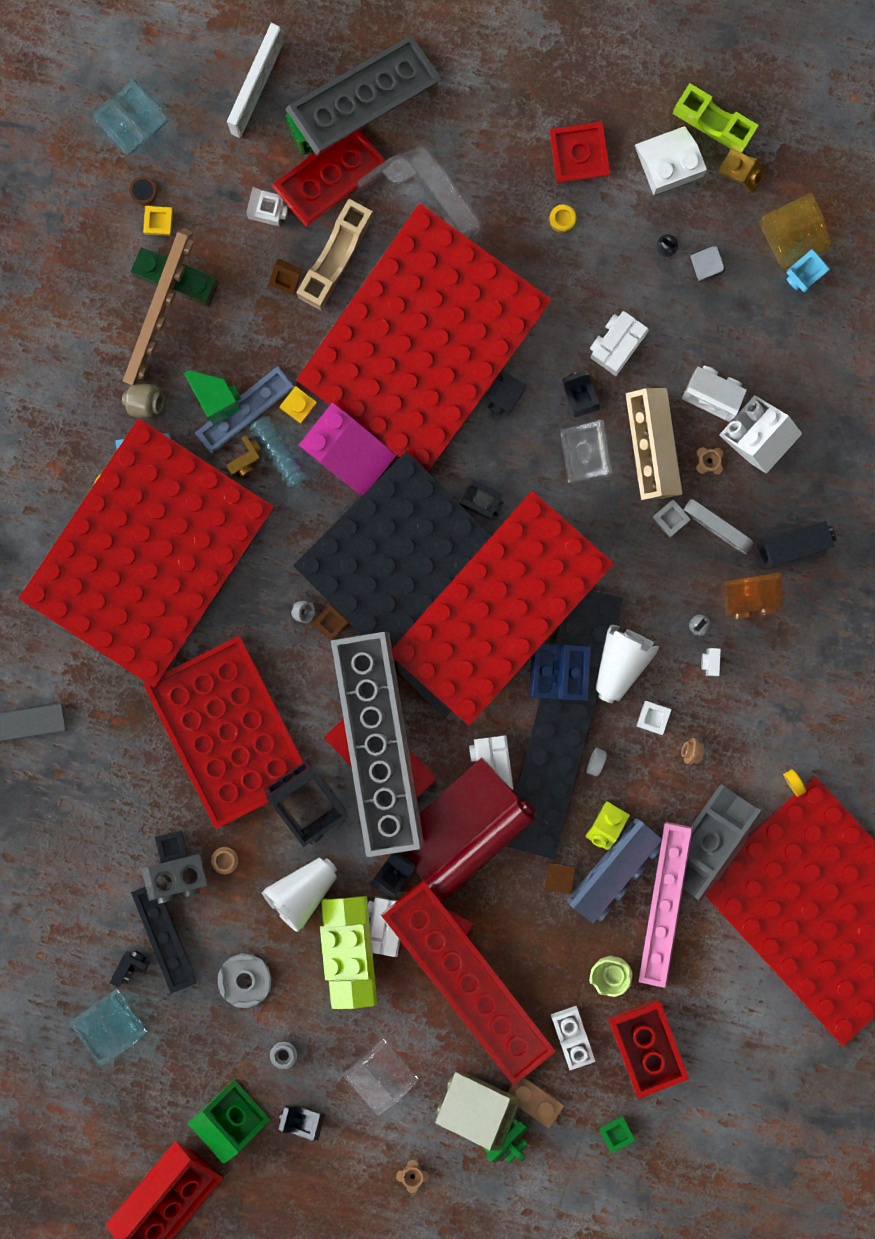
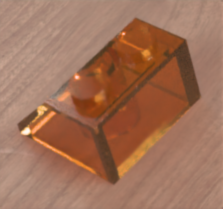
M781 572L730 580L720 584L725 615L733 614V620L749 617V612L759 610L760 615L776 613L775 608L782 606Z

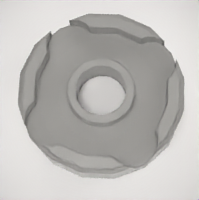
M241 953L232 956L223 964L218 973L217 984L220 994L227 1002L235 1007L249 1008L258 1005L266 998L271 989L272 976L268 965L263 959L254 954ZM242 973L249 974L252 978V985L248 988L240 987L237 982L238 975Z

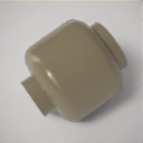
M135 382L133 385H130L128 390L124 391L122 403L130 416L153 419L163 410L164 395L156 385Z

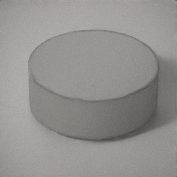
M595 748L587 766V773L594 776L601 773L607 757L606 751Z

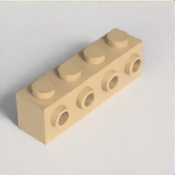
M645 388L626 393L641 500L664 499L682 495L667 388Z

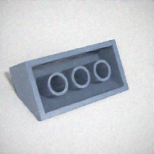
M635 818L567 899L568 904L591 923H594L596 920L601 922L609 913L610 909L607 906L612 900L618 901L628 888L625 887L627 882L631 878L636 880L643 872L645 867L642 864L648 857L653 859L661 849L659 844L662 839L642 821Z

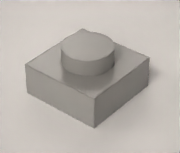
M674 499L652 517L669 538L691 520Z

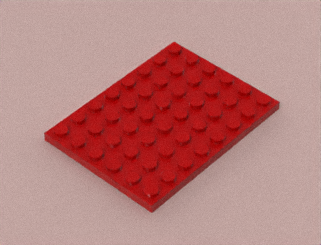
M419 203L296 380L329 405L334 403L399 457L408 451L429 472L553 299L432 210Z
M138 418L18 599L153 688H156L275 507Z
M813 776L804 784L806 787L804 794L799 797L793 794L749 835V838L721 878L715 880L705 897L831 1035L844 1046L875 1017V841L819 779Z

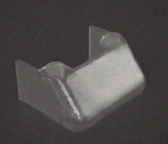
M417 147L395 155L357 181L358 191L362 195L386 177L393 183H403L414 176L445 221L471 240L480 232L481 223L478 216L432 153L426 148Z

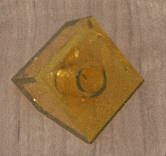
M812 193L764 215L759 221L782 270L792 266L812 248L818 253L831 246L824 217Z

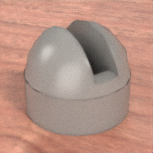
M297 601L294 603L291 611L292 617L298 622L309 623L315 614L314 605L307 601ZM302 609L305 610L304 615L301 614Z
M699 614L690 619L689 630L692 634L703 636L710 631L711 622L707 616ZM704 619L706 623L699 631H696L694 628Z

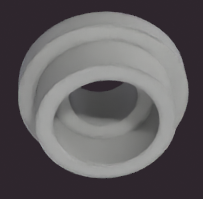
M282 1041L272 1047L270 1060L275 1067L288 1069L296 1062L297 1051L291 1043ZM281 1050L288 1052L289 1057L283 1060L279 1057Z

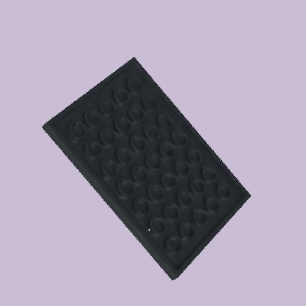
M406 451L293 566L361 635L389 632L393 648L492 535ZM394 659L395 669L445 719L452 710Z

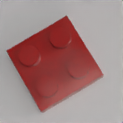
M602 122L549 129L556 184L610 176Z

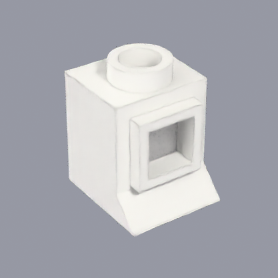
M253 187L246 211L248 219L280 227L281 219L286 220L289 206L285 204L278 194Z

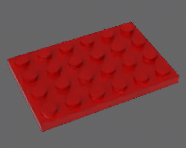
M240 635L166 672L156 688L147 683L143 684L215 829L268 803L269 801L266 798L264 789L304 762Z

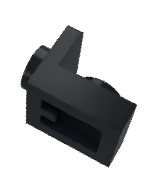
M132 950L131 953L126 951L109 983L118 988L122 982L128 984L135 970L131 965L133 964L146 971L150 965V962L146 961L147 956L136 950Z

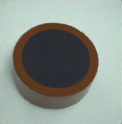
M138 177L132 181L129 191L136 203L148 205L155 200L157 187L150 178Z

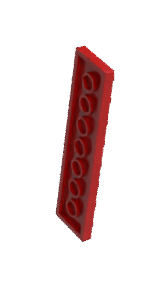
M424 881L420 882L380 914L513 1086L556 1052Z

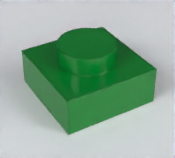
M622 1115L598 1127L611 1154L635 1142Z

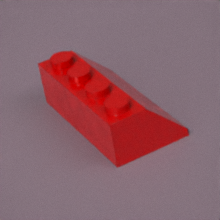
M175 1141L105 1226L115 1239H173L224 1177L192 1149Z

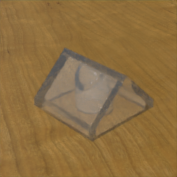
M604 420L560 430L568 483L610 477L612 472Z
M384 1039L379 1041L342 1074L377 1116L398 1103L418 1081V1078Z

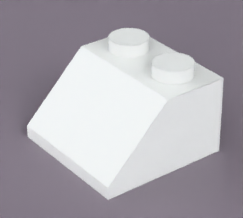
M685 126L635 145L653 195L702 178L707 171L698 145Z
M703 366V368L697 367L681 399L730 422L738 413L746 389L741 387V382L728 377L725 380L717 376L718 372L708 366Z

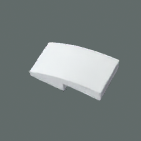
M577 1006L551 1014L569 1070L595 1062Z

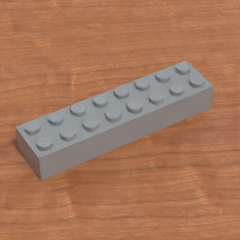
M380 632L332 640L331 644L366 857L421 849L424 847V840L392 655L390 633Z

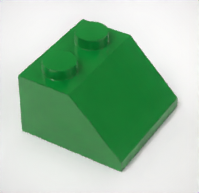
M233 1080L187 1124L224 1164L238 1154L270 1119L242 1087Z

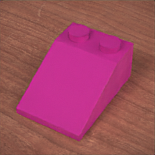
M331 403L299 444L304 452L361 496L381 477L397 456L334 403Z

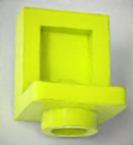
M606 801L593 826L587 832L586 838L590 839L594 845L609 850L618 839L630 815Z

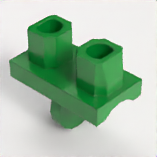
M514 1118L501 1151L484 1148L488 1153L485 1157L491 1163H496L510 1150L504 1157L509 1164L516 1157L523 1162L527 1157L522 1151L529 1144L524 1139L517 1145L515 1143L530 1127L525 1122H519Z

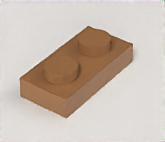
M526 1077L516 1085H511L507 1090V1093L521 1099L519 1108L547 1128H550L564 1107L563 1103Z

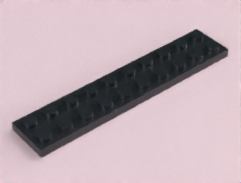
M590 590L559 625L554 645L591 647L588 701L540 698L515 792L522 801L526 800L533 806L536 811L534 814L535 821L506 847L555 859L598 695L595 688L607 631L610 625H616L623 599L621 597Z

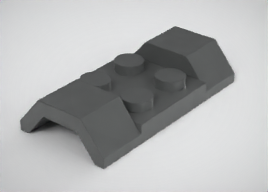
M722 784L717 788L691 826L693 827L683 890L700 902L715 880L721 878L749 838L748 833L763 813L759 808L754 807Z

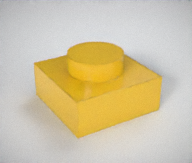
M145 206L143 233L145 235L171 236L173 209L170 207Z
M295 386L279 408L302 424L317 405V402Z

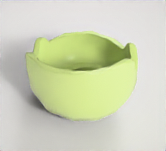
M612 955L601 958L591 969L590 984H593L601 995L611 997L623 995L631 986L632 971L622 958Z

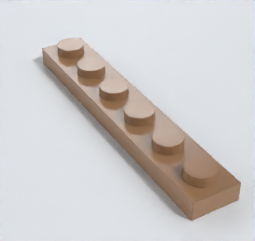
M183 228L176 234L123 378L125 383L133 385L135 382L143 380L149 367V365H146L148 355L152 356L157 347L158 341L154 339L157 331H161L165 325L167 316L164 315L166 307H170L176 295V291H173L176 281L179 282L185 271V266L182 265L185 256L189 257L195 242L191 240L194 232Z

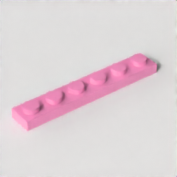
M666 822L664 825L639 976L640 983L663 988L667 986L693 827Z

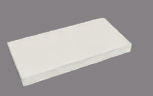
M273 23L269 26L227 120L231 134L238 138L242 137L284 44L280 26Z

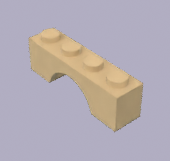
M348 199L335 222L334 229L316 263L309 269L296 292L300 300L322 311L373 219V212Z

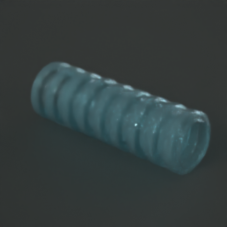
M263 416L251 424L249 429L251 432H255L254 437L256 439L259 438L260 441L258 443L260 446L263 445L265 447L263 451L269 453L268 458L274 461L272 463L274 467H278V474L282 473V480L288 482L286 486L292 488L305 480L308 474L302 472V465H298V459L293 458L294 453L288 450L289 445L283 443L285 439L279 436V430L274 429L275 424L270 423V416Z

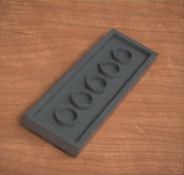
M410 35L288 105L285 110L317 155L438 84L441 78L413 36Z

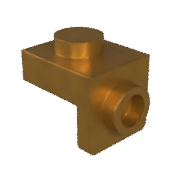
M730 149L718 173L721 177L739 183L748 192L753 193L755 188L762 182L765 169L756 158Z
M246 435L243 436L242 440L249 452L226 465L233 477L239 475L240 478L246 476L254 470L252 466L261 461L258 454L262 450L254 438L249 440Z

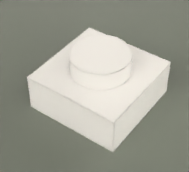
M708 648L706 654H702L701 669L706 670L705 676H719L720 649Z
M644 701L636 726L663 735L671 709Z

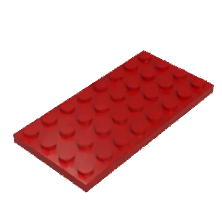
M532 490L392 648L393 658L470 726L611 568L614 562Z

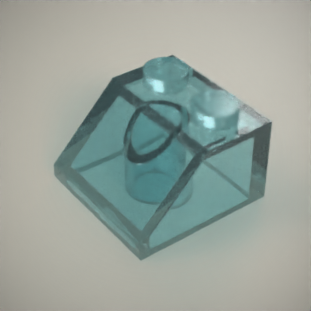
M117 989L69 1022V1025L99 1067L127 1050L147 1034L142 1022L134 1015L127 1005L125 998L120 995Z

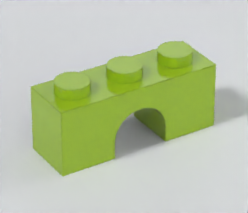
M689 83L672 114L727 148L743 153L759 125L738 112L730 114L723 111L712 102V96Z

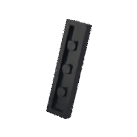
M146 886L131 892L170 994L196 984L197 981L166 902L158 904L157 899L149 901Z

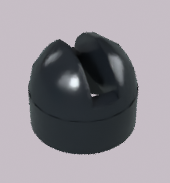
M670 234L661 236L656 245L658 253L664 257L673 256L678 249V240ZM663 239L668 241L675 247L672 249L668 245L664 244L662 242Z

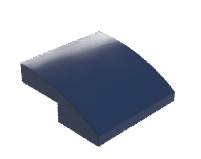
M542 644L531 657L529 697L588 701L591 647Z

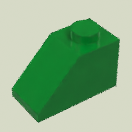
M189 370L184 373L206 416L213 425L242 410L238 403L242 398L234 385L229 387L224 379Z

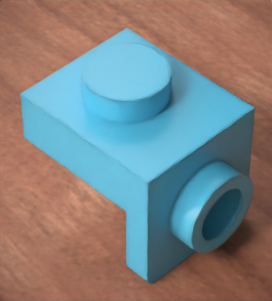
M812 248L787 270L789 275L787 281L796 291L801 289L803 292H806L814 282L830 270V267Z

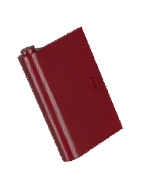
M481 757L419 813L424 847L398 853L409 858L416 866L415 871L442 904L535 821L534 814L536 811L528 801H522L485 759Z

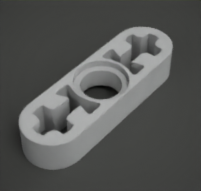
M690 499L684 507L683 511L690 518L743 554L747 555L755 544L746 535L698 502Z

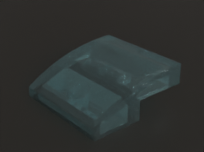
M133 79L114 98H109L92 115V118L126 156L131 155L170 120L137 81Z

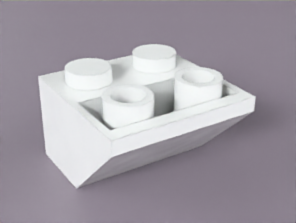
M754 395L719 435L749 463L767 474L802 433L787 414Z

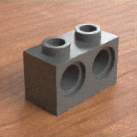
M200 854L141 869L149 901L157 899L158 904L174 900L173 894L183 892L184 897L199 894V888L207 886ZM185 869L189 870L193 875V880L190 884L183 880L182 875ZM159 876H163L167 880V888L164 891L157 887L156 882Z

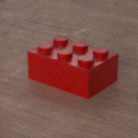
M658 998L607 1017L638 1099L689 1080Z

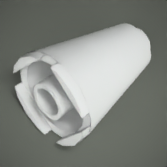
M610 625L607 631L595 688L599 692L598 697L609 703H613L614 700H621L659 649V646H652L654 642L627 629L625 633L619 632L620 626Z
M318 858L268 886L262 892V895L272 909L275 908L279 912L282 920L297 932L304 927L336 880L335 872L337 868L327 858L324 861Z

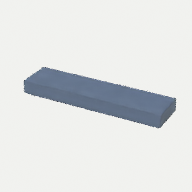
M277 366L241 395L242 399L238 401L242 409L241 411L216 425L209 421L197 430L195 434L209 452L214 454L291 392L295 386L280 367Z

